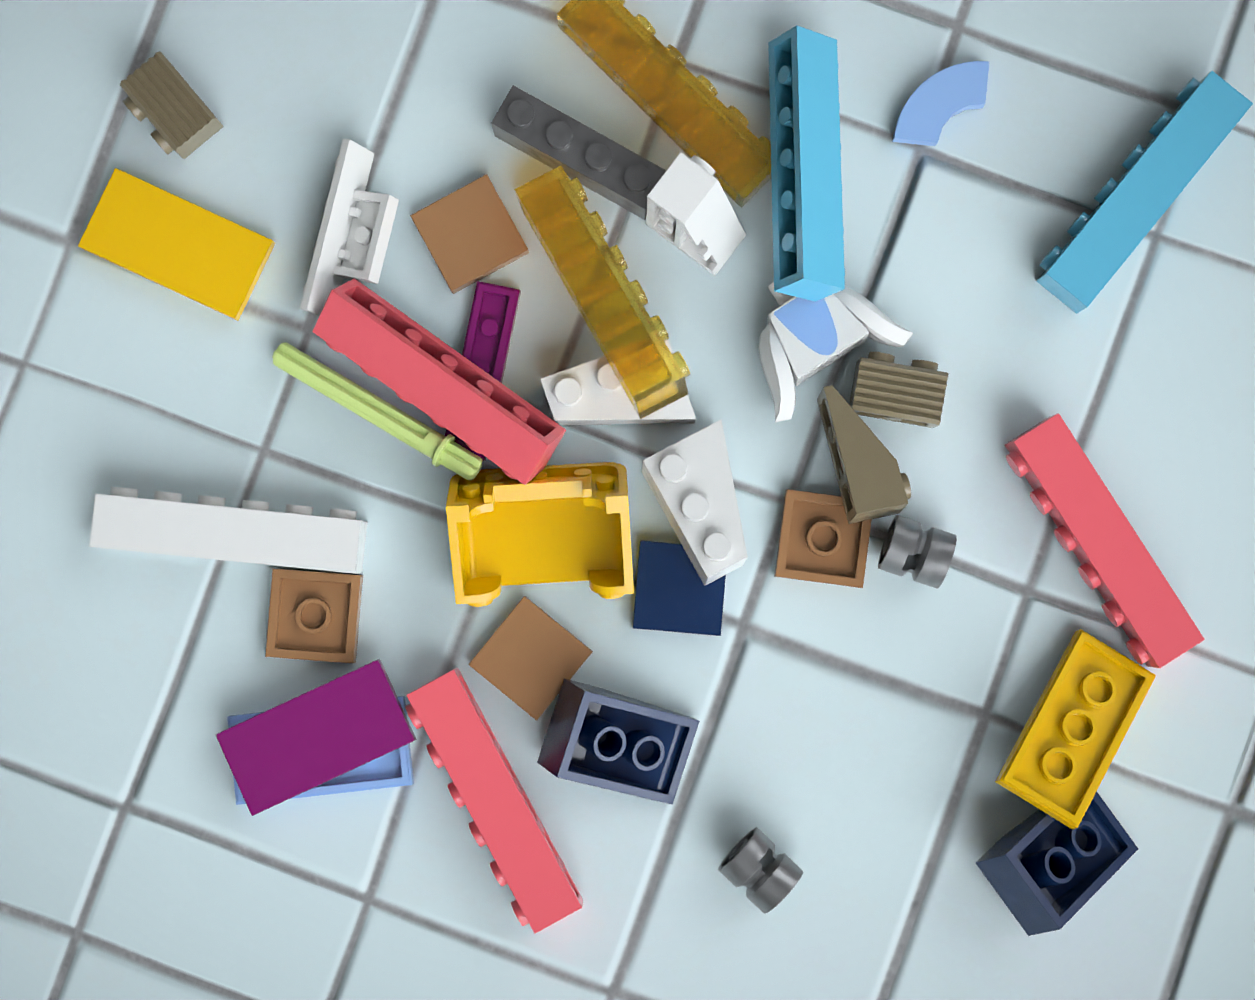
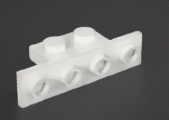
M343 138L339 155L335 162V171L329 195L325 202L321 227L314 245V254L307 282L303 288L300 309L320 316L331 290L342 285L343 279L352 280L355 278L361 282L378 284L399 199L389 194L365 191L375 153L350 139Z

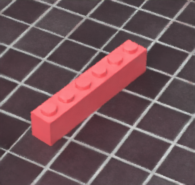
M355 278L331 290L312 332L326 341V344L332 350L344 354L359 365L364 373L377 378L394 390L400 399L412 403L430 416L436 425L448 429L466 442V445L472 451L484 455L499 466L508 477L526 485L544 470L565 434V428Z
M1059 413L1046 418L1005 444L1009 451V454L1006 455L1008 464L1018 477L1025 476L1034 490L1030 492L1033 503L1043 515L1049 513L1058 527L1054 530L1058 542L1067 552L1073 551L1081 563V566L1078 567L1080 576L1092 590L1098 589L1106 602L1102 604L1105 615L1114 626L1118 627L1121 625L1130 639L1126 642V646L1139 664L1145 663L1147 667L1161 668L1205 640Z
M458 667L407 694L406 696L410 701V704L405 706L407 714L416 729L424 727L431 740V743L426 745L428 753L438 769L445 766L452 779V782L447 784L449 792L459 808L466 805L474 820L469 823L471 833L480 847L488 846L495 859L490 862L492 872L502 887L506 884L509 885L516 900L511 902V905L521 925L530 924L535 934L581 909L583 906L582 896Z

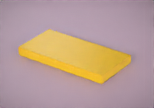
M117 168L114 169L78 244V247L237 321H239L275 246V242L269 238Z
M1082 629L1075 631L995 782L1071 829L1078 828L1156 675Z

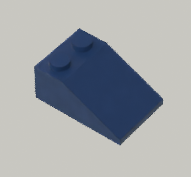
M564 678L537 763L557 778L673 805L700 721L603 688Z
M1096 791L1078 828L1071 829L1039 809L997 841L976 862V865L1026 934L1031 936L1060 930L1138 850V847Z

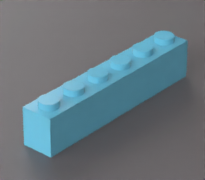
M796 25L768 42L774 292L816 302L845 289L837 39Z
M1209 72L1200 81L1193 77L1176 97L1181 104L1171 115L1168 111H1165L1148 131L1154 136L1145 148L1138 144L1121 164L1127 169L1117 182L1113 178L1106 182L1094 197L1099 202L1095 210L1090 215L1083 211L1067 230V233L1072 238L1064 248L1061 249L1056 245L1040 263L1039 266L1045 271L1036 282L1076 314L1091 304L1253 105L1249 99L1215 72Z

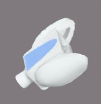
M772 282L768 289L780 307L768 314V325L760 334L758 349L763 372L774 402L775 422L792 418L796 405L795 386H798L866 342L867 337L881 344L903 347L913 333L896 324L868 299L850 288L845 287L844 290L815 302L774 292V282Z

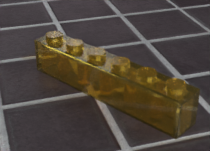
M570 0L557 13L558 27L690 158L696 155L706 161L715 170L713 177L719 181L722 189L742 208L771 179V141L764 136L758 139L746 127L749 124L746 117L736 107L730 105L727 108L715 96L718 92L713 84L703 75H699L696 78L685 67L687 61L684 56L671 44L665 47L654 36L656 31L644 16L637 14L634 17L623 6L625 0Z
M559 166L514 189L524 216L639 418L642 419L688 395L685 378L691 374L684 358L679 351L671 354L664 342L669 339L664 324L658 315L650 318L644 305L648 304V299L637 279L629 282L624 270L628 269L627 263L618 246L614 245L609 248L604 236L608 232L598 212L589 213L584 203L588 201V198L578 178L575 177L570 180L563 167Z

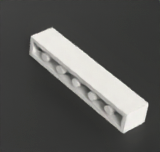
M111 487L110 495L95 494L89 547L362 574L368 522L356 520L357 511L330 509L329 517L312 515L313 507L286 504L285 513L268 511V502L242 500V508L225 507L226 498L200 495L198 497V504L181 502L182 494L155 491L154 499L137 498L138 489Z

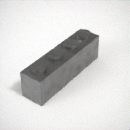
M514 85L491 122L494 135L498 139L646 220L647 196L667 170Z

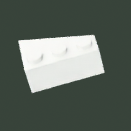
M680 153L647 196L646 225L716 276L745 238L746 233L719 181L713 177L715 170L696 155L689 159L683 153Z
M667 335L540 378L554 420L559 425L694 424L696 421Z
M719 420L644 459L641 471L704 586L743 566L748 557L722 420Z

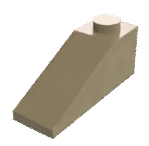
M833 385L823 387L817 398V403L848 524L900 514L908 504L907 499L911 498L908 476L906 473H900L898 462Z

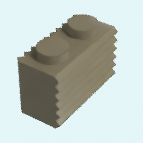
M160 51L156 52L153 57L149 58L146 63H143L140 68L135 69L133 74L128 75L127 79L122 80L120 86L128 94V97L122 102L140 122L146 117L156 128L150 135L167 155L175 150L176 153L185 159L224 127Z
M869 352L868 358L861 357L856 362L849 405L858 415L928 428H935L940 425L948 373L937 371V363L926 360H912L911 366L894 363L895 356L881 352Z

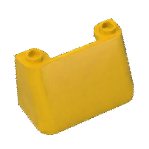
M614 462L547 465L544 470L526 485L508 477L501 468L481 469L473 480H466L458 474L450 479L446 501V515L456 604H468L473 607L487 606L500 595L502 586L573 581H589L590 589L605 599H616L624 594H634L627 469L624 465Z

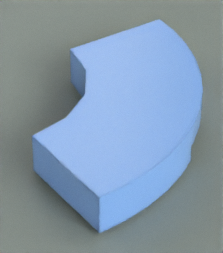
M989 61L956 64L935 73L925 80L914 91L903 107L894 129L892 142L936 146L943 126L951 117L964 110L983 108L986 103Z

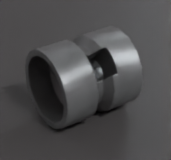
M895 515L880 552L878 569L898 576H904L907 572L912 573L913 581L938 589L942 585L950 567L957 536L934 527L923 531L920 522Z
M756 827L748 832L732 848L721 862L718 871L735 887L745 886L747 888L746 897L765 914L774 909L791 892L800 880L803 870L785 853L776 855L774 853L775 844Z

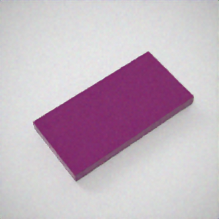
M380 659L215 734L252 816L417 740Z

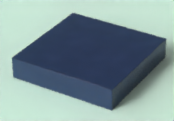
M640 541L633 629L721 636L726 575L704 586L682 544Z

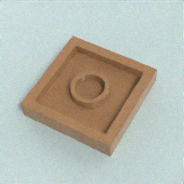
M487 174L410 215L453 294L529 254L527 246Z
M786 489L774 577L863 588L872 519L848 524L841 496Z
M273 569L265 657L356 663L363 575Z
M524 596L468 665L537 721L559 694L564 678L570 680L593 651Z

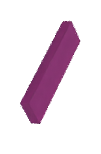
M477 281L462 355L502 383L521 291L519 289ZM446 429L445 436L453 435L455 437L454 442L478 455L483 461H486L484 455L472 451L466 445V442Z

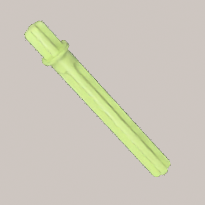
M281 343L274 351L272 358L275 366L431 458L432 465L436 467L443 465L466 480H473L481 470L482 458L454 442L455 437L453 435H442L289 343Z

